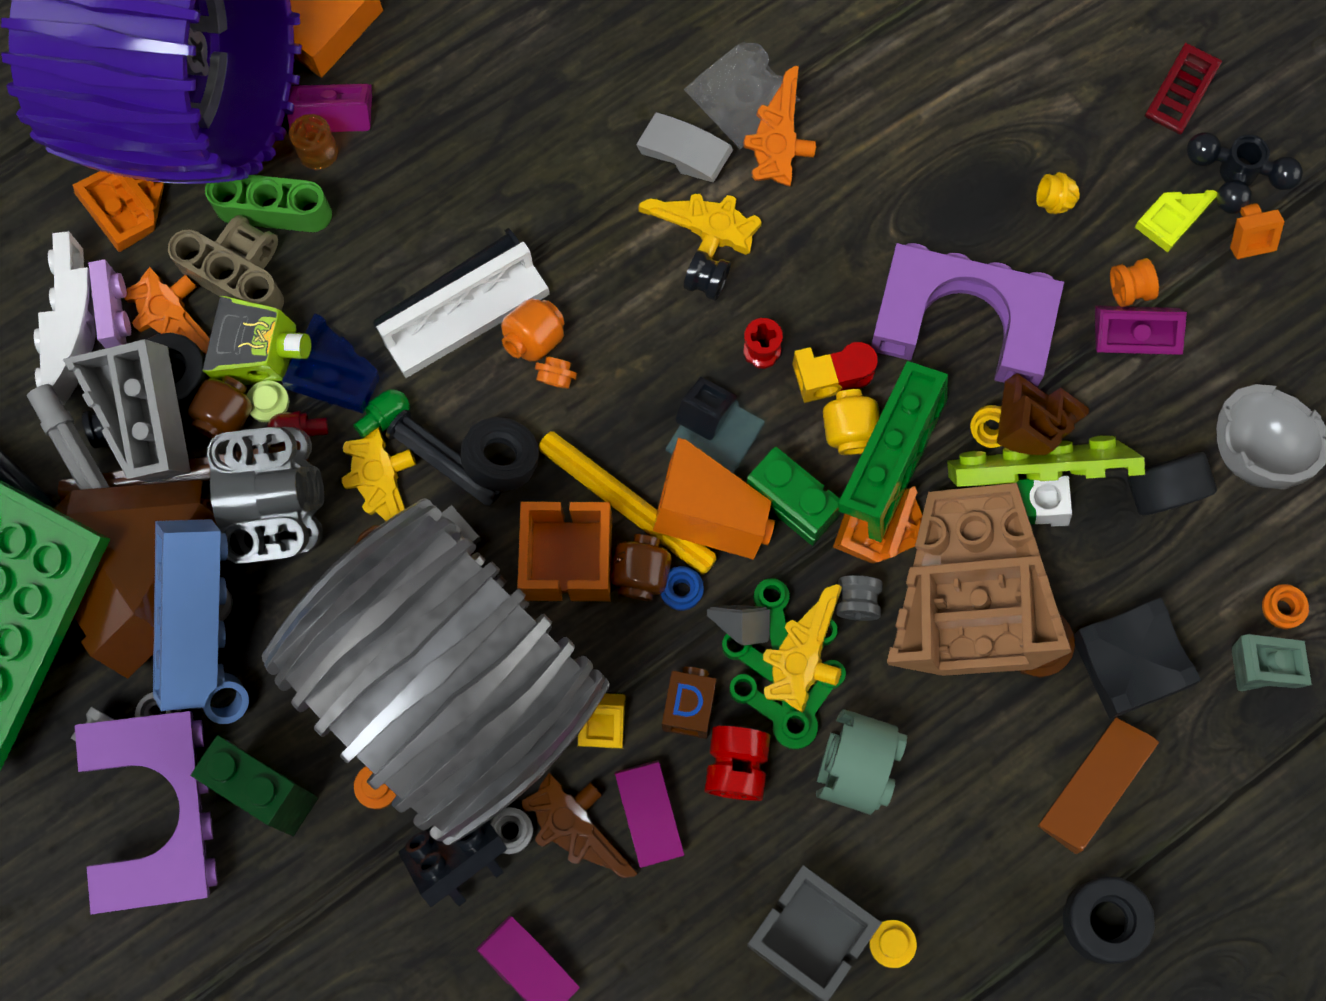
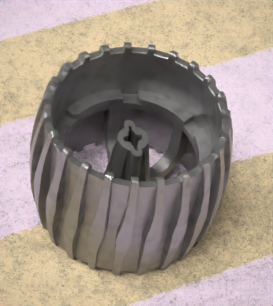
M423 498L373 530L322 575L280 626L263 652L262 660L268 673L271 675L277 674L274 681L279 689L286 691L293 687L297 692L291 701L297 711L303 712L310 707L320 718L314 726V730L321 737L332 731L346 745L347 748L340 755L346 763H349L356 756L373 772L368 778L367 783L374 790L386 784L397 795L392 801V806L402 813L411 807L418 813L413 822L418 828L426 830L434 825L430 830L432 838L442 841L446 845H451L500 813L551 767L589 720L609 689L610 683L599 670L593 669V664L587 657L581 656L573 660L570 655L574 651L575 645L567 637H563L556 643L548 635L552 628V621L545 614H541L534 620L525 611L529 606V603L524 599L526 595L518 588L510 596L502 588L507 581L501 575L493 579L500 569L493 562L488 563L482 568L481 566L484 564L485 559L480 553L477 552L470 556L475 551L476 545L469 538H464L460 533H454L456 525L450 519L442 516L441 511L430 500Z

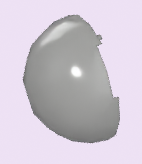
M1254 384L1236 390L1224 402L1219 412L1216 428L1220 455L1227 468L1251 486L1287 489L1302 484L1314 477L1326 464V425L1322 421L1321 415L1316 410L1311 411L1297 398L1276 390L1277 386Z

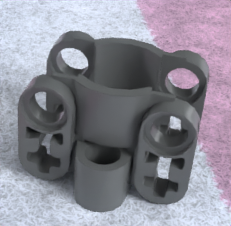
M266 427L225 432L216 435L210 441L207 447V457L211 472V502L217 527L227 537V560L233 563H249L288 558L313 550L320 544L323 538V528L314 515L324 504V485L320 470L306 461L311 453L312 443L305 431L296 427ZM230 440L226 447V454H224V464L219 457V448L224 441ZM249 440L252 441V445H257L258 454H253ZM296 441H299V442H300V445H301L300 450H297V442H296ZM285 443L284 451L269 453L268 445ZM238 444L242 451L240 460L237 458L236 448ZM253 455H254V458H255L256 460H255L253 463H251V462H252V457H253ZM260 526L263 527V528H265L264 535H269V536H270L269 544H265V546H266L265 549H264V541H265V539H264L263 533H262V531H261V529H260ZM307 528H311L312 536L310 537ZM248 532L250 533L254 541L253 548L249 545L247 540ZM280 532H296L297 538L284 539L280 542ZM233 533L235 541H238L240 549L246 555H239L232 549L230 539Z

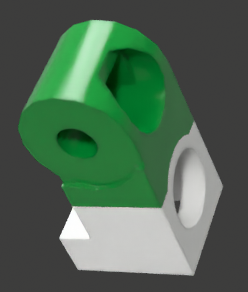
M1062 476L1056 481L1025 479L1016 482L1030 525L1051 524V527L1069 526L1072 516L1069 476Z

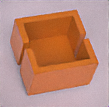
M521 502L517 589L519 588L526 595L524 599L526 601H562V593H568L571 601L611 602L612 512L610 502H570L569 511L573 523L565 522L561 502Z

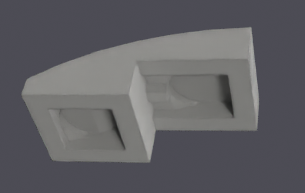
M657 112L636 144L642 155L675 163L681 174L713 183L733 151L731 145L694 125Z

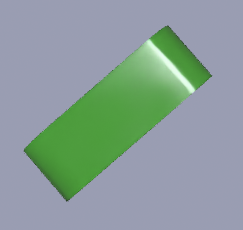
M249 175L247 179L207 183L205 186V195L218 217L226 223H229L235 216L242 215L249 220V225L318 232L325 229L332 219V210L321 187L312 181ZM236 194L232 200L222 202L225 197ZM276 198L272 205L262 206L265 201ZM309 203H317L311 210H302Z

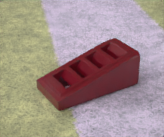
M1185 42L1144 117L1181 135L1221 65L1222 60ZM1182 65H1185L1204 76L1200 80L1180 68ZM1175 77L1196 87L1195 93L1173 83ZM1169 90L1190 102L1185 106L1165 95ZM1162 103L1183 114L1178 121L1159 111L1160 104Z

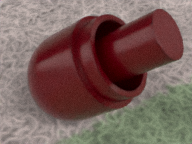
M300 411L276 414L269 420L267 427L281 428L296 427L305 431L309 437L328 435L327 418L308 419L307 413H301Z

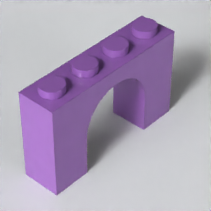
M896 243L871 347L877 353L911 361L926 309L943 296L956 293L970 294L989 303L1002 321L1004 338L994 380L1005 383L1007 379L1018 373L1038 387L1046 368L1064 282L1054 280L1052 276L1042 272L1028 274L1012 270L1011 267L1003 263L993 262L985 264L972 261L960 253H949L946 255L929 251L927 247L916 243L906 245Z
M186 711L75 725L78 772L129 766L151 768L162 774L171 783L177 794L180 808L178 825L173 836L156 853L142 858L87 866L90 913L98 914L208 898L210 895L209 887L217 886L215 858H206L205 840L213 839L211 812L202 813L201 794L209 793V788L190 776L198 764L196 748L204 747L202 720L194 721L193 713Z

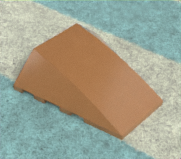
M1017 483L928 492L915 544L917 552L913 567L909 569L906 581L908 588L903 609L899 610L896 622L897 633L893 648L890 647L887 659L888 665L946 676L1033 670L1071 653L1072 651Z

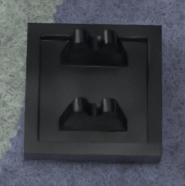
M487 821L478 829L451 845H446L442 841L432 838L430 835L432 827H430L426 831L415 834L407 842L406 846L398 851L420 895L432 907L448 894L458 906L465 903L466 899L458 887L485 866L490 869L496 878L503 874L504 871L498 865L495 858L508 848L491 822Z

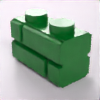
M776 446L747 478V484L771 500L770 511L812 546L841 513L838 509L840 498L830 490L824 491L823 484Z

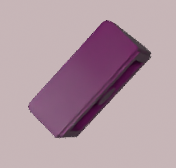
M371 84L300 85L291 87L288 102L295 105L293 114L287 115L291 132L368 131L370 129Z
M1095 306L1096 352L1183 355L1187 312L1181 308Z

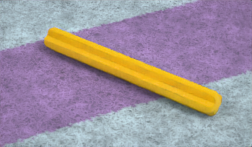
M550 431L544 436L538 446L542 454L605 502H610L613 508L647 534L659 538L660 543L700 574H706L716 562V554L704 545L654 532L656 508L557 433Z

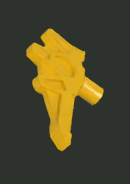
M693 194L690 201L663 202L650 198L639 204V212L690 229L691 232L699 235L702 242L698 250L708 253L710 259L713 258L718 246H728L745 255L750 254L752 236L762 224L760 218L756 215L745 218L735 209L737 199L729 195L721 203L703 201L701 194Z
M378 427L363 439L346 441L344 443L343 452L351 455L352 461L351 472L342 477V484L346 489L358 488L360 494L365 499L362 508L366 513L373 515L377 512L385 521H388L405 509L397 484V472L415 466L416 461L410 449L390 456L385 450L386 443Z
M835 584L825 588L819 601L798 623L794 620L787 622L784 628L788 635L779 650L766 649L764 652L763 660L773 666L774 684L764 687V695L767 700L786 701L791 707L803 713L809 698L808 691L811 685L815 684L816 680L834 686L838 684L841 668L822 663L820 657L822 645L842 590L840 585Z

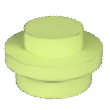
M271 380L258 382L247 393L248 398L253 404L250 415L260 422H269L274 415L285 413L289 407L288 393L278 382Z

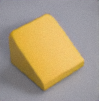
M605 693L599 705L579 732L578 746L623 747L625 695Z

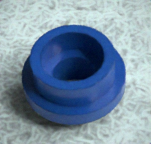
M674 567L669 571L666 588L660 594L661 598L667 606L674 610H689L695 607L703 596V581L700 575L689 567ZM678 583H685L690 587V591L685 596H678L674 593L673 588Z

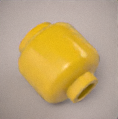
M848 389L837 392L836 400L829 402L823 408L825 435L828 445L837 448L840 455L862 454L880 418L877 401L873 398L862 396V390Z

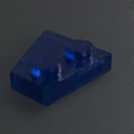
M314 313L305 332L311 339L310 355L307 359H292L282 379L283 386L287 390L364 414L365 407H367L380 379L378 370L364 357L358 356L353 346L344 337L340 338L327 326L326 320L321 315Z

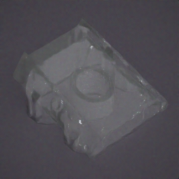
M745 41L736 45L684 89L739 149L744 146L743 141L746 135L756 134L761 121L756 116L757 110L761 105L768 106L783 79V76H777L768 66V54L763 47L757 43L746 44ZM797 96L795 104L800 101V99Z

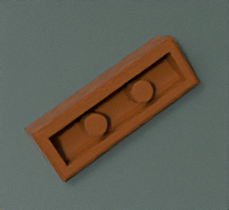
M1117 717L1114 718L1041 820L1038 827L1074 854L1082 852L1152 754L1159 741Z

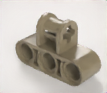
M237 215L231 219L215 242L190 229L179 231L171 237L168 243L170 258L182 274H186L191 281L219 297H231L282 310L284 305L283 294L272 276L264 270L278 245V237L270 231L264 233L249 225L247 218ZM199 251L198 255L194 258L185 260L191 252ZM234 270L228 278L219 280L223 272ZM269 289L264 297L253 299L259 290Z

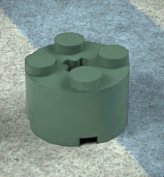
M843 709L836 722L844 724L840 735L830 734L824 751L817 782L825 784V786L816 791V797L871 815L881 805L887 807L894 792L895 779H891L889 776L894 760L899 762L904 754L907 735L899 733L898 727Z

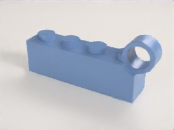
M212 519L155 521L153 697L161 711L202 708L207 717L213 722L229 724L237 721L244 715L248 708L249 697L239 679L232 674L224 673L223 665L218 664V648H224L226 640L224 622L219 621V605H224L227 598L226 581L224 577H220V561H226L228 543L226 534L221 533V530ZM223 688H233L236 690V697L229 706L225 708L210 706L211 698L218 690Z

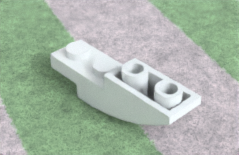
M69 231L52 233L53 249L48 251V263L52 274H54V288L49 290V300L53 311L38 313L39 328L34 330V343L36 350L40 354V368L35 370L36 385L39 387L44 384H51L62 405L66 404L79 383L74 372L68 370L63 359L92 352L97 334L90 272L88 267L84 268L83 248Z

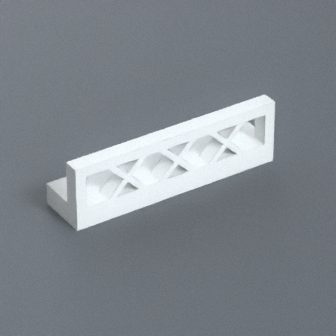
M523 241L376 327L386 348L405 378L502 323L504 317L525 300L531 298L541 300L550 295L547 285L534 267L530 250Z

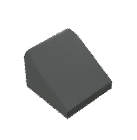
M732 604L714 606L707 609V616L739 644L751 645L769 641L770 609H767V607Z

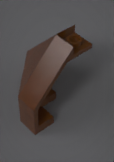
M202 480L72 490L54 508L110 538L109 544L72 620L75 619L86 635L81 643L89 655L127 679L153 655L155 521L212 519L216 524L211 500L201 498Z

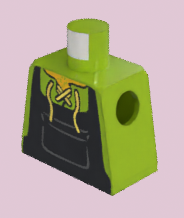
M220 296L202 371L212 379L221 381L224 376H229L243 385L256 384L265 380L282 381L287 375L290 358L307 359L309 357L311 339L306 333H296V324L279 309Z

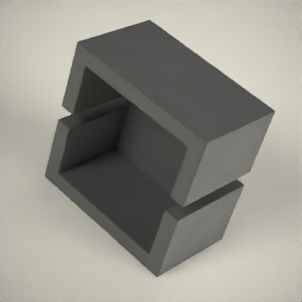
M803 865L776 903L784 909L780 914L775 909H772L747 947L819 1001H829L852 967L845 961L841 962L843 957L846 955L851 960L857 959L882 922Z

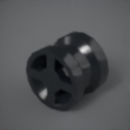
M698 250L686 273L684 289L692 292L698 289L705 292L707 298L716 301L727 280L731 262L724 259L712 260L709 258L708 253Z

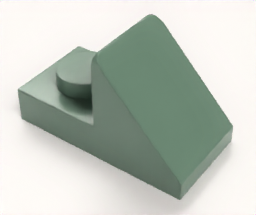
M1247 634L1241 636L1232 647L1238 691H1247L1265 686L1301 688L1312 685L1305 641Z

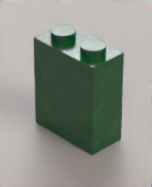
M218 735L190 775L266 825L293 837L319 799V797Z

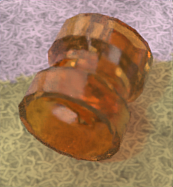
M306 114L297 118L291 124L289 130L290 140L303 165L310 169L319 170L330 166L336 160L338 146L330 126L320 115Z

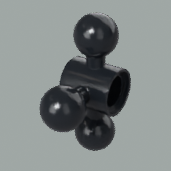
M1202 132L1193 136L1187 145V155L1196 165L1207 166L1215 161L1222 162L1220 174L1226 183L1218 190L1217 203L1224 212L1229 214L1240 213L1242 207L1250 204L1252 194L1248 186L1255 181L1259 174L1268 176L1271 185L1279 190H1290L1296 187L1303 176L1301 164L1292 157H1281L1274 162L1268 161L1270 156L1269 147L1262 138L1256 135L1240 136L1234 141L1231 148L1228 149L1221 147V143L1215 135ZM1238 158L1246 159L1251 165L1242 163Z

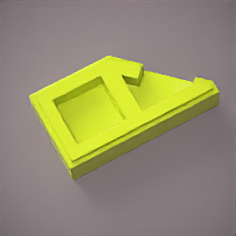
M1206 190L1204 193L1182 194L1181 192L1163 193L1140 218L1135 228L1166 252H1169L1214 202L1217 192L1215 190Z

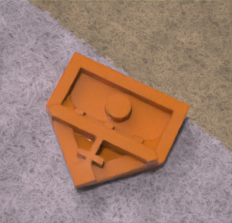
M99 171L73 184L75 195L118 252L132 246L155 231L164 182L134 179Z
M916 487L906 488L881 542L869 538L868 522L844 514L833 547L870 563H877L892 558L901 552L915 547L923 516L915 498L918 493Z

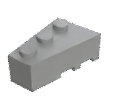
M144 339L63 359L68 370L74 372L84 391L82 396L88 407L94 409L104 428L102 433L127 479L153 482L191 473L168 346Z

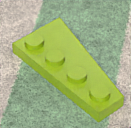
M1095 436L1089 438V444L1074 446L1071 441H1062L1055 450L1047 455H1028L1004 448L1003 454L986 456V452L969 451L959 454L960 459L947 461L948 476L957 487L1016 483L1019 481L1018 474H1026L1027 479L1056 481L1062 477V471H1070L1071 474L1086 475V479L1104 478L1105 471L1108 468H1126L1128 476L1145 475L1144 457L1119 440H1116L1114 436Z

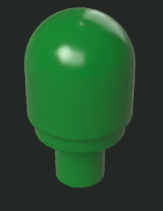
M396 389L382 392L368 403L369 405L365 407L367 415L353 424V426L362 438H365L378 427L381 432H384L403 410L409 411L410 404L407 396Z

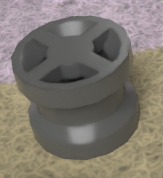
M857 575L844 576L838 579V585L842 587V599L836 607L837 616L859 621L881 618V607L877 604V597L883 589V582L881 580Z

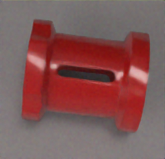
M769 318L755 319L748 324L745 330L744 356L746 361L753 364L756 368L766 369L772 367L781 356L783 332L774 320ZM757 340H765V344L768 347H761L760 342Z

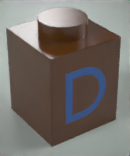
M683 667L682 672H671L662 720L663 731L707 739L716 691V678L708 677L709 672L707 670L696 667Z

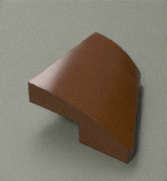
M1016 373L1007 379L1004 384L997 444L1018 453L1047 455L1058 447L1062 442V438L1074 430V425L1079 420L1089 414V408L1062 388L1048 396L1020 374Z

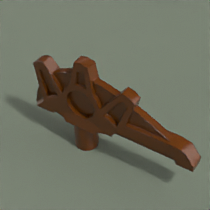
M549 772L541 783L538 792L522 800V807L525 812H536L541 830L535 837V840L541 847L555 842L569 852L568 860L572 863L580 864L581 860L585 859L613 870L615 874L622 878L635 877L638 874L589 819L587 810L602 796L591 782L573 797L563 791V786Z

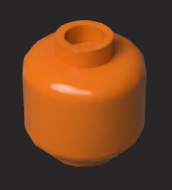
M534 298L525 300L504 317L501 324L504 336L502 344L506 351L514 358L522 357L527 361H538L562 341L564 337V318L558 308L547 300L541 301Z

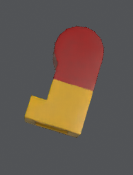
M853 342L847 345L841 352L815 358L811 347L794 351L793 368L804 403L835 396L839 391L861 389L868 386L873 380L878 363L875 350L869 344L863 342Z

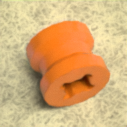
M1148 258L1137 260L1134 266L1126 267L1121 264L1111 268V288L1114 298L1120 307L1132 305L1136 299L1140 298L1145 301L1157 299L1159 294L1158 277L1154 265Z

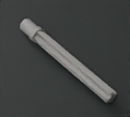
M44 384L31 390L27 394V398L41 421L40 425L45 434L52 439L79 489L109 487L73 424L74 419L70 412L65 410L52 385Z

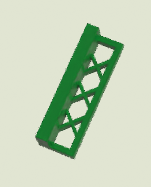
M910 361L906 362L838 502L839 512L868 522L870 539L878 542L882 541L947 403L948 374Z

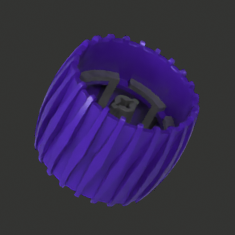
M12 0L10 18H1V28L9 29V51L1 52L2 62L11 65L13 82L8 83L6 86L9 95L18 98L21 109L17 111L16 115L21 123L27 124L32 128L30 137L36 143L46 146V150L49 153L73 163L118 176L153 182L203 184L247 179L249 175L262 171L263 165L261 162L270 161L276 155L275 149L272 147L274 142L283 140L287 133L286 129L281 127L285 115L293 114L295 105L288 102L291 85H299L300 76L293 74L294 54H302V45L294 43L293 25H299L301 21L300 14L292 12L290 0Z

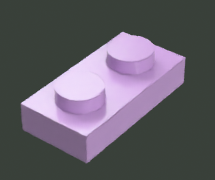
M105 259L88 262L97 340L105 349L127 344L126 336L131 335V325L127 313L122 309L121 298H125L127 295L123 276L121 273H116Z

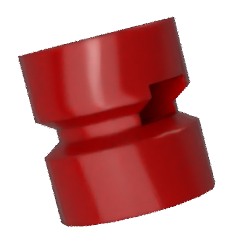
M713 727L710 754L716 760L708 765L705 793L737 800H763L766 773L760 769V765L768 761L771 735L766 732L743 727ZM732 764L743 765L742 772L733 771Z

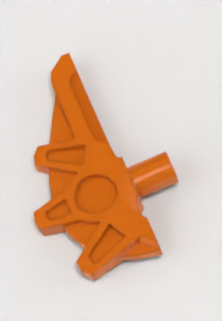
M794 66L785 72L782 84L768 106L761 105L757 110L756 116L761 121L756 134L746 135L744 138V148L754 151L759 165L751 172L752 178L755 181L772 179L777 183L790 187L793 169L791 160L794 156L814 158L816 141L796 139V133L794 132V111L799 66Z
M149 267L138 283L126 289L127 295L125 300L128 303L135 302L139 313L132 322L134 328L143 332L151 327L160 334L175 333L186 336L205 355L207 354L210 338L184 308L185 304L181 301L197 286L185 274L169 288L166 284H163L162 279Z

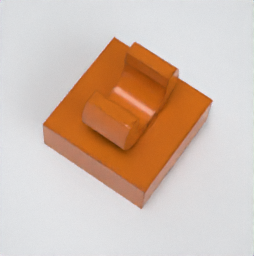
M1257 203L1242 207L1240 213L1243 217L1236 220L1230 246L1235 258L1241 259L1277 251L1285 222L1278 209L1262 213Z

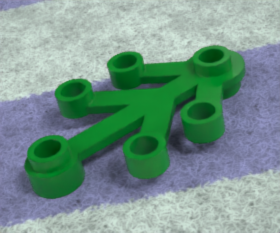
M771 578L763 580L757 585L754 592V605L770 609L769 636L772 650H779L788 635L784 628L786 625L784 611L789 602V590L782 581ZM767 589H775L779 592L780 598L776 602H768L764 598L763 593ZM832 619L829 624L832 635L824 639L823 647L831 644L837 635V625ZM726 634L722 641V650L725 656L732 660H740L774 684L773 666L763 660V654L751 645H744L743 650L740 652H731L727 647V643L733 638ZM836 660L824 662V664L841 668L839 682L834 686L818 681L808 693L809 698L803 713L791 707L786 701H781V706L773 700H767L765 695L757 690L755 680L746 674L737 675L732 679L730 695L734 701L748 704L772 721L773 734L782 746L793 750L803 749L810 745L817 735L818 722L815 717L816 712L830 692L842 685L846 671L844 666ZM739 682H747L751 686L752 691L747 696H739L734 690L735 685ZM797 718L801 720L804 724V730L798 734L791 733L787 728V722L790 719Z

